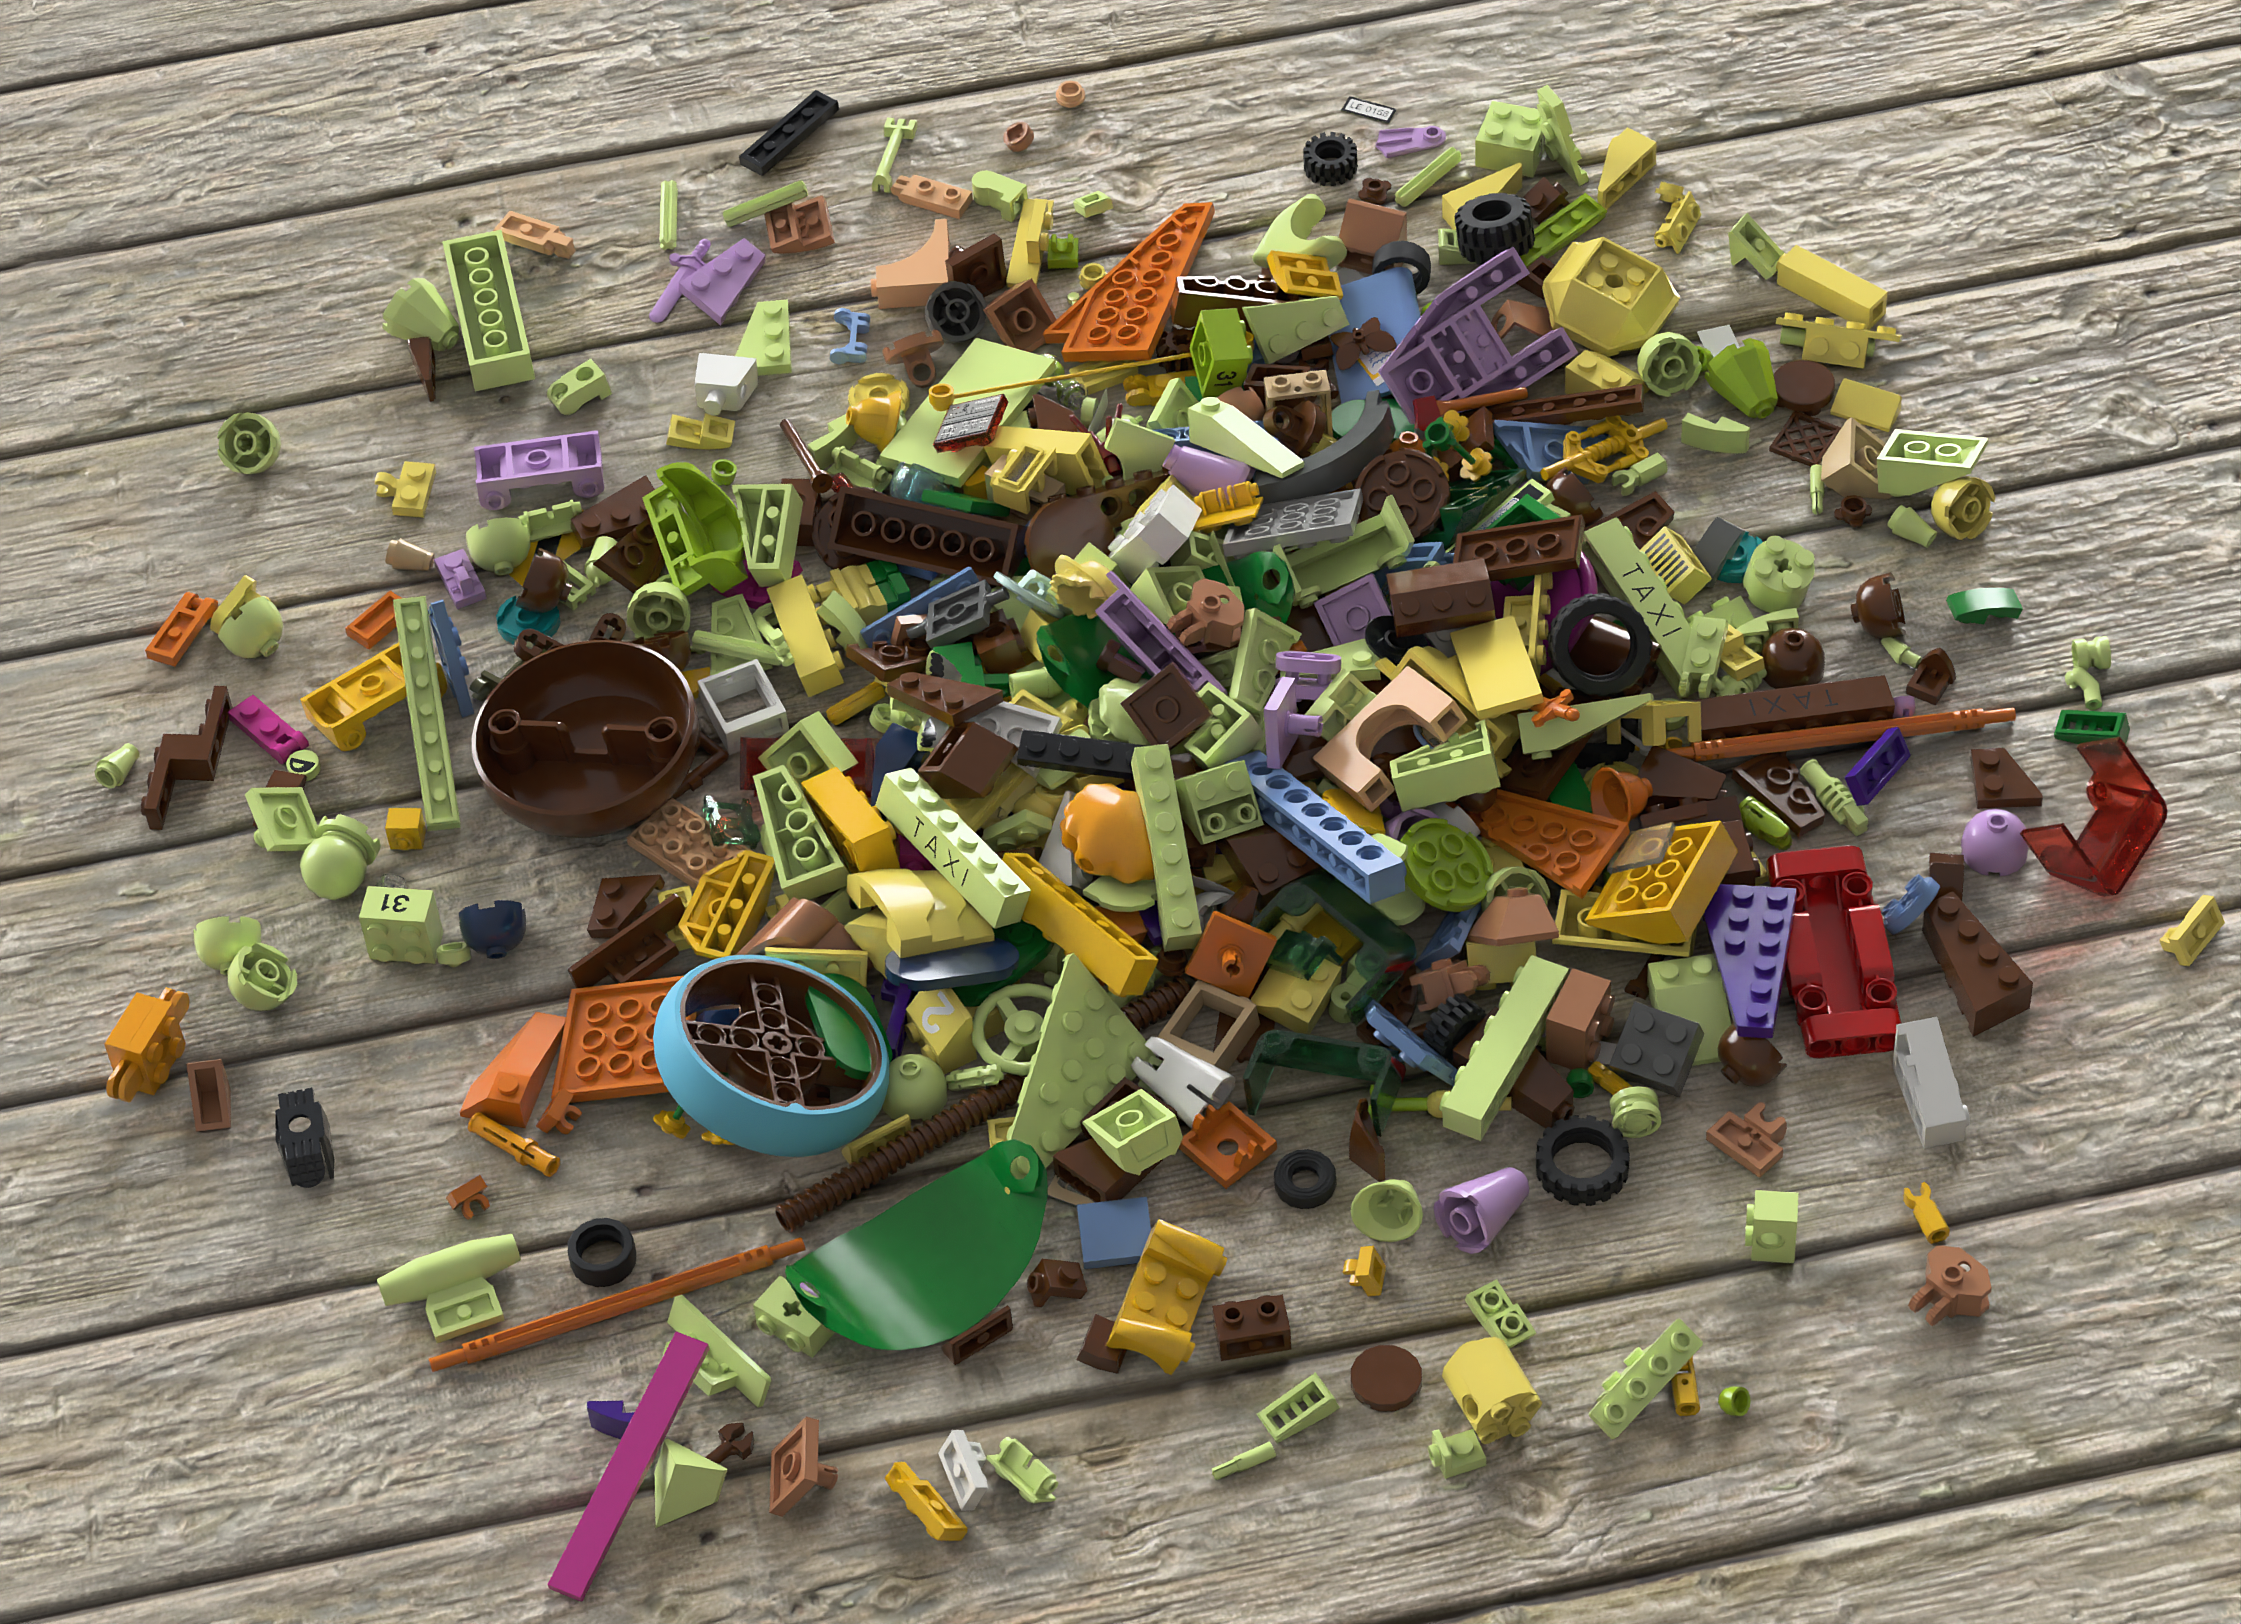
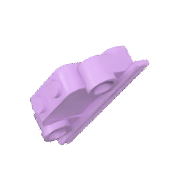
M1108 572L1106 576L1118 590L1099 606L1095 612L1118 637L1128 653L1142 667L1146 668V672L1151 677H1154L1171 662H1174L1197 693L1210 682L1227 695V690L1114 572Z

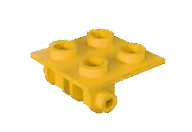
M1250 481L1235 484L1233 487L1231 485L1227 486L1230 504H1227L1222 487L1218 488V496L1216 489L1200 492L1199 496L1194 497V503L1202 508V511L1193 527V531L1203 530L1204 533H1211L1212 531L1220 530L1222 525L1234 522L1235 526H1241L1252 522L1253 518L1257 516L1264 500L1263 497L1255 498V496L1259 495L1257 483L1251 484Z

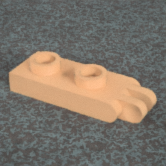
M900 175L896 183L890 188L891 193L898 196L899 200L903 203L957 219L962 217L973 201L972 191L918 175H912L911 178Z

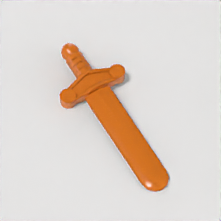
M1570 689L1563 690L1559 696L1553 699L1543 697V703L1529 708L1539 712L1531 718L1535 727H1541L1546 721L1557 717L1569 721H1577L1580 717L1577 709L1567 706L1574 699Z

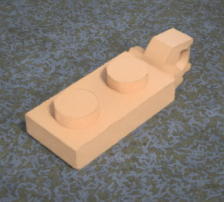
M509 211L493 230L502 229L503 238L506 242L543 254L552 255L555 253L558 257L570 259L576 252L573 238L565 236L559 230V226L513 211Z

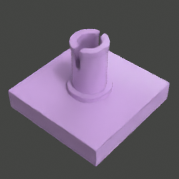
M1372 573L1314 602L1334 646L1364 639L1365 629L1372 619L1379 616H1393Z
M1282 677L1264 708L1267 768L1281 769L1298 735L1320 737L1322 734L1323 723H1319L1323 720L1322 716L1297 714L1295 678Z

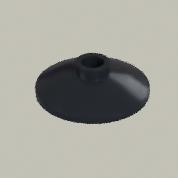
M1393 616L1376 617L1368 623L1365 629V640L1370 650L1380 659L1386 657L1396 666L1410 648L1428 646L1424 634L1397 638Z

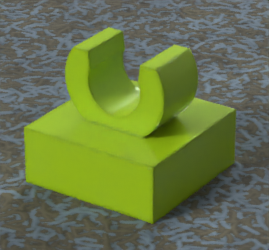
M1052 234L1048 246V269L1078 268V238H1074L1073 234H1068V238H1057L1056 234Z

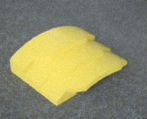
M882 868L847 875V893L859 908L877 905L888 918L887 943L899 958L994 941L995 935L992 926L938 870L910 871L909 869Z

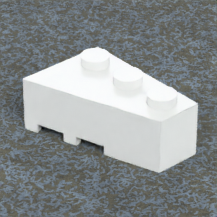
M1932 1017L1897 1024L1893 1069L1923 1149L1964 1141L1966 1126L1970 1125V1116L1967 1106L1962 1105L1959 1086L1953 1074L1938 1018Z

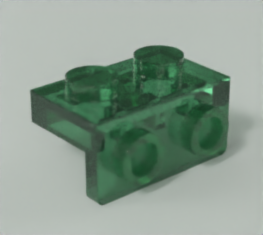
M1286 929L1277 940L1266 965L1272 970L1309 981L1324 959L1340 965L1343 958L1335 952L1337 946L1328 938L1320 936L1318 939L1304 930L1298 933Z

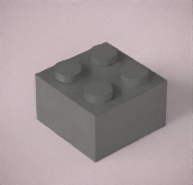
M1634 1001L1609 1066L1621 1078L1680 1098L1704 1037V1032L1699 1023Z

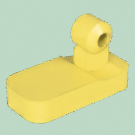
M247 575L242 577L214 612L211 618L210 630L219 634L221 627L230 616L236 620L241 615L242 611L239 609L241 606L254 598L261 597L256 593L257 581Z

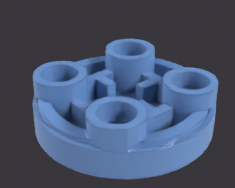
M1919 874L1913 877L1905 886V890L1908 892L1899 901L1895 898L1892 899L1881 911L1885 919L1884 927L1892 935L1901 932L1929 906L1937 895L1940 885L1932 877L1923 878Z

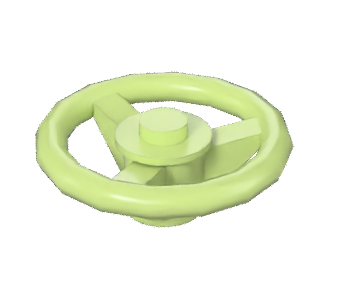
M1032 983L1008 985L991 993L976 1009L972 1020L974 1030L971 1036L973 1046L985 1062L990 1065H999L1001 1072L1019 1076L1029 1074V1061H1031L1032 1055L1036 1054L1042 1035L1040 1029L1044 1019L1034 1011H1018L1010 999L1030 996L1052 1003L1053 989ZM996 1006L1005 1023V1035L1009 1040V1045L1001 1056L993 1052L988 1045L984 1031L987 1017Z

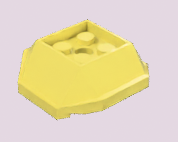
M1605 237L1585 243L1572 242L1545 278L1542 286L1545 302L1550 314L1552 330L1563 327L1571 340L1608 357L1619 354V351L1642 347L1648 339L1658 334L1678 306L1680 300L1678 293L1662 267Z

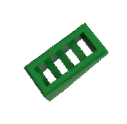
M2061 710L2054 737L2062 741L2123 753L2130 732V726L2126 713ZM2071 722L2076 723L2074 729H2069ZM2085 725L2089 726L2088 730H2083Z

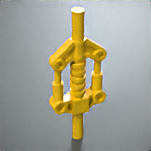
M1620 416L1606 417L1604 421L1588 427L1587 431L1580 434L1576 431H1570L1566 434L1563 441V460L1541 469V477L1547 481L1566 467L1568 471L1590 479L1595 483H1602L1609 473L1616 470H1624L1646 459L1649 451L1644 447L1643 439L1666 430L1668 427L1667 422L1664 418H1660L1636 428L1633 424L1622 421ZM1604 433L1612 436L1585 449L1581 447V440L1588 437L1594 438ZM1621 451L1623 454H1627V456L1615 460L1614 464L1607 467L1596 463Z

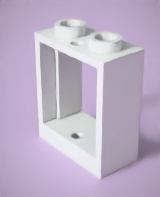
M758 659L697 681L701 704L729 755L750 748L749 738H754L753 746L782 736L789 731L786 710ZM757 689L767 708L726 723L715 703Z

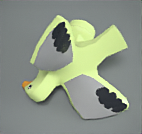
M933 650L929 652L926 663V675L961 682L962 675L950 661ZM890 697L891 723H896L910 730L915 726H920L917 737L918 750L933 751L951 725Z

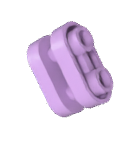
M1283 651L1276 654V669L1286 671L1285 677L1295 678L1296 702H1300L1302 699H1310L1315 702L1333 681L1331 680V674H1337L1341 671V657L1326 653ZM1299 673L1318 674V679L1299 677ZM1281 678L1275 680V688L1277 687Z

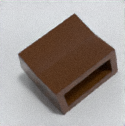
M1095 1314L1076 1360L1093 1368L1118 1374L1127 1349L1106 1346L1115 1322Z

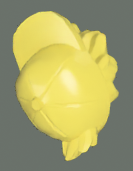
M1060 555L1055 562L1056 575H1053L1050 581V585H1052L1051 590L1056 593L1055 599L1057 603L1073 609L1075 616L1079 617L1087 614L1089 619L1097 616L1095 610L1118 590L1106 576L1110 570L1100 563L1088 561L1079 564L1066 555Z

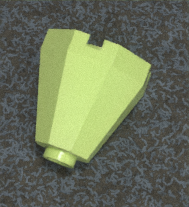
M425 278L411 279L407 283L411 288L407 291L402 288L399 289L385 309L383 319L387 323H382V328L390 335L404 340L429 336L434 350L444 351L446 348L451 349L459 339L458 323L433 284Z

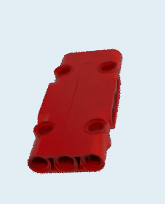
M1840 846L1781 852L1770 856L1766 861L1770 887L1796 888L1797 891L1784 973L1789 996L1795 1000L1796 1021L1801 1028L1806 1054L1811 1058L1821 1059L1894 1051L1896 1025L1902 1024L1896 1001L1897 988L1894 984V968L1879 904H1874L1872 896L1873 882L1867 874L1862 850L1856 846Z

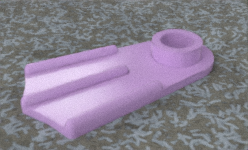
M1437 126L1385 129L1379 131L1376 148L1386 158L1439 147L1445 143L1446 134Z

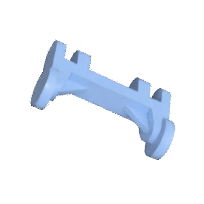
M839 308L834 312V319L836 322L846 325L851 331L850 342L845 347L833 349L830 352V360L835 364H844L846 362L864 363L867 358L868 346L865 343L856 342L857 333L865 334L869 332L871 317L867 313L851 312L849 309Z

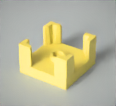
M1654 700L1622 717L1642 719V744L1644 746L1665 745L1666 718L1687 716L1688 742L1702 741L1701 702ZM1621 718L1607 725V744H1621Z

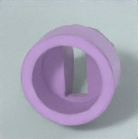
M1913 696L1893 698L1895 702L1894 719L1902 718V715L1903 717L1914 715L1915 700Z

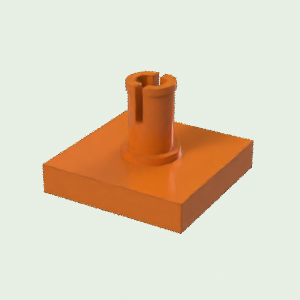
M1214 910L1185 968V973L1237 996L1249 998L1277 942V938L1272 934Z

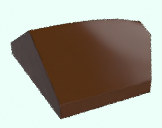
M1363 1098L1358 1102L1351 1127L1349 1159L1378 1182L1385 1181V1152L1383 1146L1379 1144L1368 1111L1367 1098Z

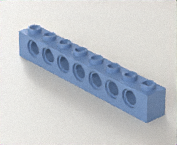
M1260 750L1224 762V764L1245 760L1262 820L1366 902L1372 904L1405 891L1404 877L1406 876V866L1400 857H1397L1385 848L1382 843L1376 841L1344 814H1341L1327 801L1311 791L1309 787L1298 781L1291 773H1288L1282 767L1281 769L1267 768V756Z

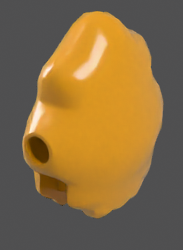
M1113 784L1086 785L1065 807V818L1060 822L1059 827L1062 833V845L1074 854L1077 866L1088 874L1111 876L1127 884L1141 880H1154L1150 844L1138 794L1135 791L1121 790Z

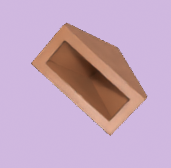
M222 1059L187 1063L196 1132L231 1127V1090Z

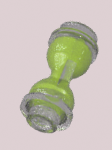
M1049 353L1041 354V356L1055 359L1057 369L1050 377L1065 375L1064 367L1057 356L1050 355ZM1065 379L1044 384L1048 387H1056V395L1060 405L1072 411L1080 409L1084 398L1088 397V389L1076 380Z

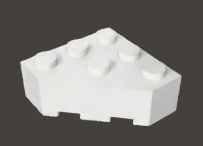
M1174 484L1166 492L1160 489L1149 502L1150 505L1145 512L1142 513L1140 511L1130 522L1129 528L1123 536L1119 534L1108 546V549L1111 551L1108 557L1118 564L1132 585L1146 568L1158 567V563L1163 565L1189 538L1202 511L1199 506Z

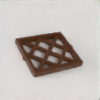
M1794 411L1770 445L1769 451L1810 467L1819 465L1823 455L1841 430V427ZM1799 420H1803L1811 424L1801 426ZM1793 422H1795L1796 427L1790 428ZM1819 427H1822L1830 431L1821 433ZM1814 428L1816 435L1806 436L1804 430ZM1799 432L1802 438L1792 440L1789 434ZM1785 436L1787 441L1780 443L1782 438ZM1830 437V439L1826 443L1824 438ZM1820 440L1822 445L1811 447L1809 441ZM1804 442L1807 449L1797 451L1794 445ZM1790 446L1792 452L1786 451L1781 448ZM1821 451L1820 454L1816 457L1814 452ZM1809 453L1812 459H1808L1800 455Z

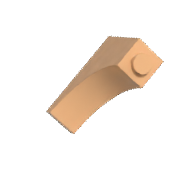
M935 219V226L931 237L913 255L892 264L876 266V279H871L872 297H878L879 309L926 306L929 296L940 285L948 282L945 260L949 258L950 252L947 219Z

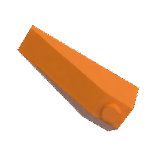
M535 1012L470 1086L460 1110V1116L471 1118L475 1113L480 1112L499 1124L526 1128L561 1043L566 1017Z

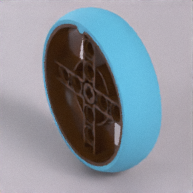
M733 955L714 959L696 967L682 977L668 992L658 1010L653 1035L654 1054L665 1086L676 1102L695 1121L733 1144L752 1151L775 1156L806 1157L819 1155L844 1146L859 1136L869 1127L885 1101L889 1085V1057L883 1036L877 1024L854 996L831 979L810 968L784 959L762 955ZM809 986L825 994L842 1007L864 1034L871 1054V1072L865 1080L854 1079L845 1075L846 1070L839 1066L836 1069L837 1060L832 1056L826 1057L824 1055V1038L815 1037L809 1030L811 1029L816 1033L805 1003V994ZM720 1005H740L742 1013L730 1026L686 1020V1017L697 1011ZM720 1072L728 1073L739 1085L729 1080ZM813 1084L857 1089V1095L832 1105L805 1106L803 1094Z

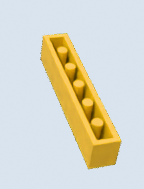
M1004 853L1002 861L1031 889L1021 919L1040 929L1045 939L1062 947L1066 956L1074 953L1093 977L1101 979L1107 984L1108 990L1119 997L1143 995L1159 959L1028 853Z

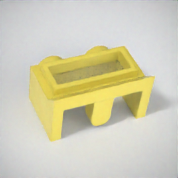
M1022 442L1017 450L1011 449L1006 458L1005 467L1002 471L996 470L990 481L994 502L1028 514L1030 511L1029 491L1034 490L1041 493L1045 487L1044 473L1056 476L1058 473L1056 448L1045 450Z

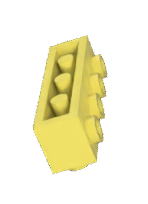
M801 574L767 588L784 638L795 660L794 665L808 697L843 684L844 680L840 670L845 669V665L839 651H832V648L837 646L830 628L824 630L823 626L828 623L816 613L820 606L816 608L815 603L820 602L814 585L807 586Z

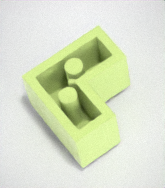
M1208 682L1198 694L1214 717L1203 724L1184 747L1197 765L1205 771L1224 765L1226 761L1246 755L1265 733L1248 711Z

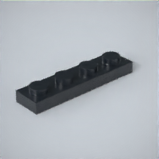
M815 90L739 155L740 165L764 176L839 110L838 101Z
M1022 729L1017 765L1134 780L1131 766L1134 748L1147 745Z

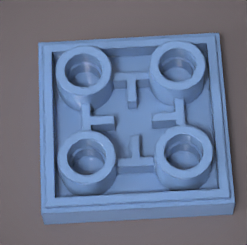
M1147 1197L1077 1205L1084 1269L1139 1262L1151 1231Z

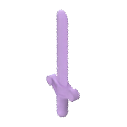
M708 239L700 240L691 255L672 253L669 256L670 264L679 267V269L649 314L651 321L659 323L666 319L682 295L679 292V283L706 265L702 259L710 248V241Z

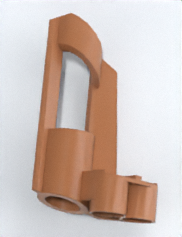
M793 897L736 955H757L765 947L863 950L853 942L851 935L844 928L845 925L841 924L832 913L813 901L803 898L799 900ZM869 957L867 960V973L874 967ZM720 1005L697 1011L696 1017L709 1010L739 1008L740 1015L742 1013L740 1005Z

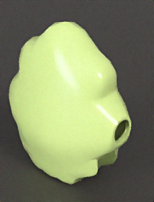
M1115 678L1099 689V697L1090 702L1088 709L1089 734L1093 739L1151 746L1120 704L1149 681L1148 679L1140 678L1138 683H1132L1125 679ZM1200 728L1170 750V755L1189 753L1184 745Z

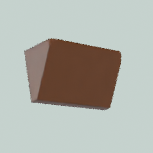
M1007 1305L941 1346L943 1353L956 1365L1012 1331L1013 1323L1010 1307Z

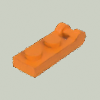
M186 592L145 649L147 659L175 667L207 620L212 618L218 608V601L208 597L201 599L198 594Z

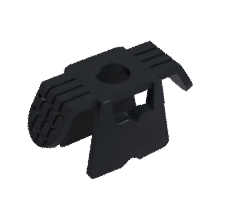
M312 1087L306 1088L305 1091L301 1089L296 1090V1092H288V1094H278L280 1109L275 1111V1140L278 1151L282 1157L291 1185H298L303 1188L317 1186L324 1178L325 1166L321 1147L329 1178H334L335 1159L330 1124L319 1101H314L315 1093ZM305 1117L311 1121L309 1128L303 1132H293L289 1129L290 1123L296 1118Z

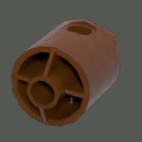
M1594 616L1570 652V657L1574 664L1587 674L1596 676L1610 674L1621 667L1629 654L1630 637L1626 628L1600 616ZM1652 641L1651 659L1644 670L1645 673L1635 682L1636 684L1618 693L1623 697L1640 695L1645 686L1651 687L1658 676V669L1654 667L1661 653V644Z

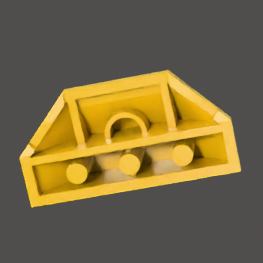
M744 850L737 854L736 858L723 862L702 875L678 924L679 931L696 955L710 959L733 956L753 938L769 901L776 868L772 856Z

